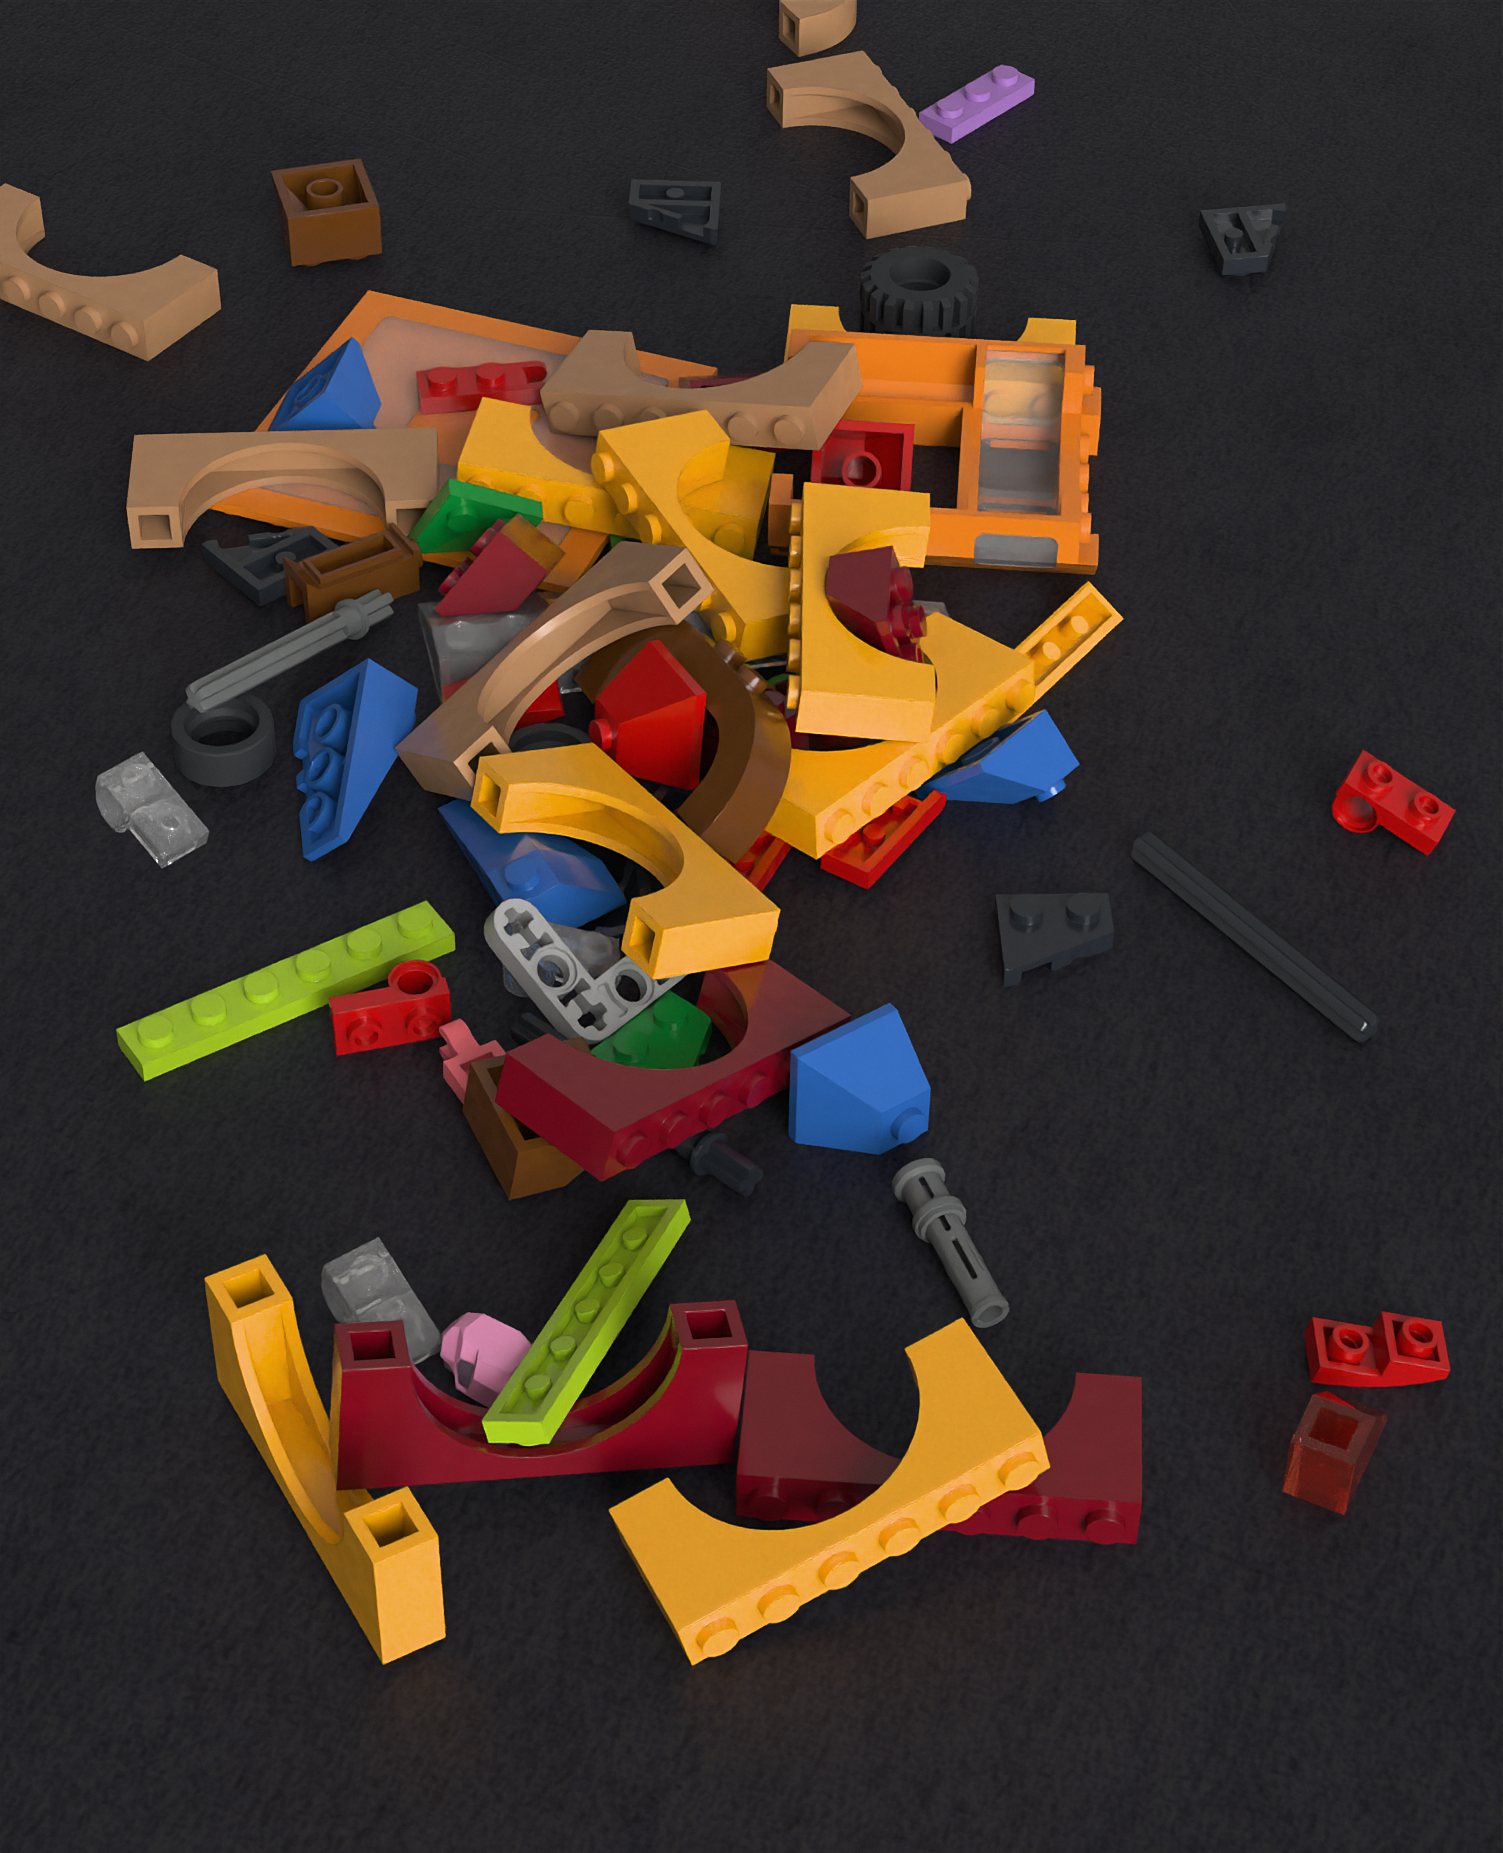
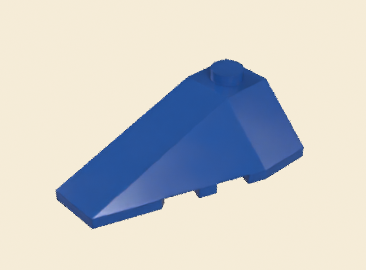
M369 658L300 700L293 738L294 756L302 760L303 770L296 776L297 789L306 795V802L299 812L303 857L310 861L318 859L348 841L398 756L394 748L411 733L416 722L415 705L418 688Z

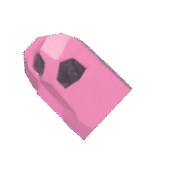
M467 1312L442 1332L440 1356L443 1358L445 1368L454 1374L456 1389L490 1409L532 1344L520 1331L481 1313Z

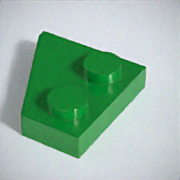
M448 478L407 538H412L417 542L422 554L470 551L485 531L492 527L499 518L508 523L519 513L537 527L543 519L542 502Z
M667 990L593 1048L591 1053L595 1057L606 1061L638 1068L683 1069L699 1066V1057L705 1053L711 1038L712 1021L696 1006L672 991Z

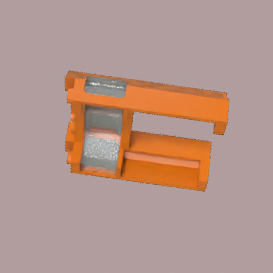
M791 329L788 360L801 351L809 341L855 343L863 387L840 420L915 424L913 445L960 448L957 509L930 507L931 527L924 565L1095 575L1098 567L1099 534H1090L1091 513H1088L1089 493H1087L1089 481L1088 459L1089 455L1097 456L1101 419V387H1093L1094 365H1085L1086 345ZM773 473L768 517V548H771V556L788 557L791 535L798 536L789 534L791 503H801V500L793 499V474Z

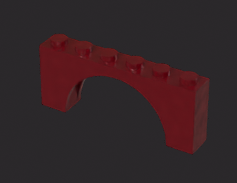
M771 959L708 970L704 976L696 1007L711 1019L727 1039L732 1050L727 1055L713 1062L690 1068H638L591 1056L569 1046L548 1033L506 1052L494 1102L602 1182L626 1169L637 1167L642 1161L667 1148L677 1147L685 1139L707 1128L718 1126L723 1120L746 1108L756 1107L764 1099L786 1088L790 1089L791 1050L849 1023L852 1015Z
M736 1301L670 1304L662 1332L647 1355L631 1371L612 1385L591 1396L576 1401L549 1444L522 1446L518 1443H488L482 1419L489 1409L464 1403L437 1389L419 1372L409 1356L403 1320L334 1324L329 1447L336 1491L733 1463L748 1352V1342Z
M749 1350L737 1466L736 1516L757 1517L766 1521L786 1519L823 1522L850 1510L878 1490L892 1475L902 1460L880 1452L859 1440L836 1419L821 1395L816 1380L814 1355ZM1076 1373L1072 1398L1066 1411L1058 1423L1042 1437L1050 1468L1040 1473L1028 1486L1019 1490H1009L980 1506L970 1518L959 1523H950L939 1529L942 1531H956L966 1535L984 1533L1025 1536L1034 1540L1055 1538L1093 1541L1105 1545L1114 1543L1136 1544L1142 1506V1377Z

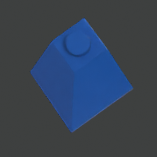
M353 337L290 386L267 432L377 428L373 421L382 404L360 344Z
M1044 709L1000 727L990 737L983 739L961 755L954 763L947 765L914 791L919 798H927L932 791L937 790L946 794L947 800L1015 804L1035 796L1038 802H1042L1065 788L1066 784L1063 778L1075 769L1079 762L1050 715Z
M891 1003L791 1050L788 1136L795 1143L880 1155L902 1143H909L915 1140L921 1133L928 1130L931 1088L898 1010Z

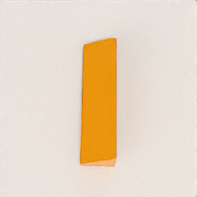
M1089 581L1014 649L1034 660V703L1124 619ZM1019 713L1004 725L1016 721L1023 713Z

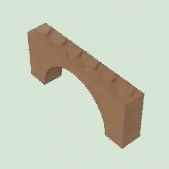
M864 51L767 69L766 107L782 128L818 125L849 129L880 141L895 153L896 156L880 168L862 175L850 177L849 217L866 239L966 219L967 200L971 198V184L968 176L962 173L955 165L949 152L943 150L934 139L931 130L926 129L917 118L914 109L909 108L900 97L897 88L888 82L883 76L880 67L875 66Z
M6 183L0 186V299L146 361H150L221 309L217 269L183 255H179L173 260L149 270L108 277L67 274L37 263L27 254L37 242L45 237L40 197Z
M588 330L540 390V395L550 433L598 436L601 430L707 409L730 438L729 445L819 451L863 387L855 343L809 341L801 351L785 363L766 373L744 381L708 388L665 387L639 378L641 369L632 332Z
M437 427L134 435L126 506L132 549L183 547L185 537L192 524L200 515L216 503L243 491L278 484L317 485L347 493L372 508L381 518L386 531L389 530V524L393 522L407 537L439 492Z
M620 541L401 741L394 750L424 790L472 801L479 758L512 753L508 744L516 724L529 706L548 686L587 656L624 636L650 627L678 625L714 591V588L686 547Z

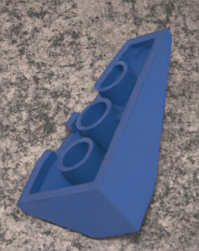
M460 798L438 808L441 818L496 907L508 899L528 901L538 909L560 937L627 903L625 895L602 860L567 837L534 832L499 834L471 807V801ZM517 920L507 923L513 934L520 933L523 929L521 923ZM536 942L525 951V954L540 947L539 944Z

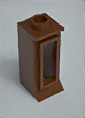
M392 522L389 524L388 531L385 530L303 559V561L298 563L283 557L287 603L291 608L304 604L307 625L334 611L338 602L348 598L356 600L378 588L382 595L389 592L393 599L419 591V568L423 566L421 550L414 539H408Z

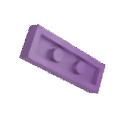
M1001 64L919 112V120L926 129L931 130L934 136L952 144L1034 95L1035 79L1018 72L1014 67Z

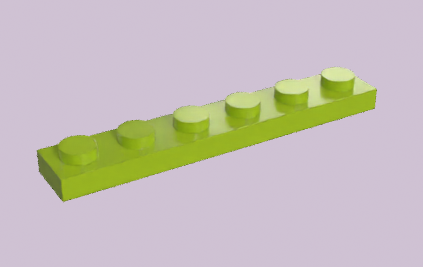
M426 900L116 1029L118 1045L142 1079L147 1081L327 1005L331 997L353 994L386 980L391 970L402 962L409 960L428 962L456 950L455 933Z
M685 1199L629 1200L482 1419L488 1443H518L522 1446L549 1444L691 1221Z

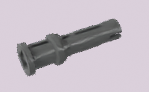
M922 1158L912 1161L902 1167L892 1180L891 1188L899 1201L907 1203L914 1216L912 1227L918 1238L932 1243L950 1280L964 1302L974 1326L987 1328L999 1323L1007 1316L1010 1309L1009 1304L999 1291L982 1256L964 1227L966 1210L960 1199L951 1196L944 1184L946 1173L939 1161L933 1158ZM920 1178H924V1186L921 1185Z

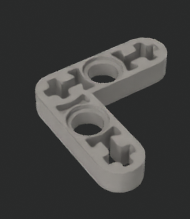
M508 899L502 902L485 921L484 935L489 947L553 1027L569 1039L582 1036L589 1049L596 1047L688 975L652 980L626 955L594 980L538 909L530 902L522 899ZM517 920L521 923L523 929L520 933H515L512 936L508 935L504 927L507 923ZM537 942L541 948L526 959L522 953ZM551 961L561 969L564 979L561 987L552 988L540 980L537 973L538 962ZM626 975L637 982L641 993L639 1001L629 1002L619 996L615 989L616 976ZM574 988L578 995L563 1006L559 1000L563 999ZM590 1011L595 1016L596 1021L593 1025L584 1029L579 1024L578 1019Z

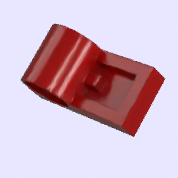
M1365 750L1360 753L1338 788L1335 794L1336 798L1332 804L1333 816L1343 828L1354 833H1368L1380 824L1427 856L1439 843L1456 811L1439 800L1435 795L1419 787Z
M423 960L405 961L391 970L388 976L389 987L329 998L332 1040L336 1055H346L442 1037L439 1027L452 1022L449 988L445 977L441 976L439 969L432 963Z

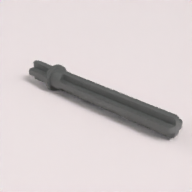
M378 588L356 600L344 599L337 603L334 611L188 684L185 689L188 696L186 701L190 709L196 708L200 713H205L348 638L357 640L364 637L369 627L394 614L390 607V604L394 601L392 595L389 592L382 595Z

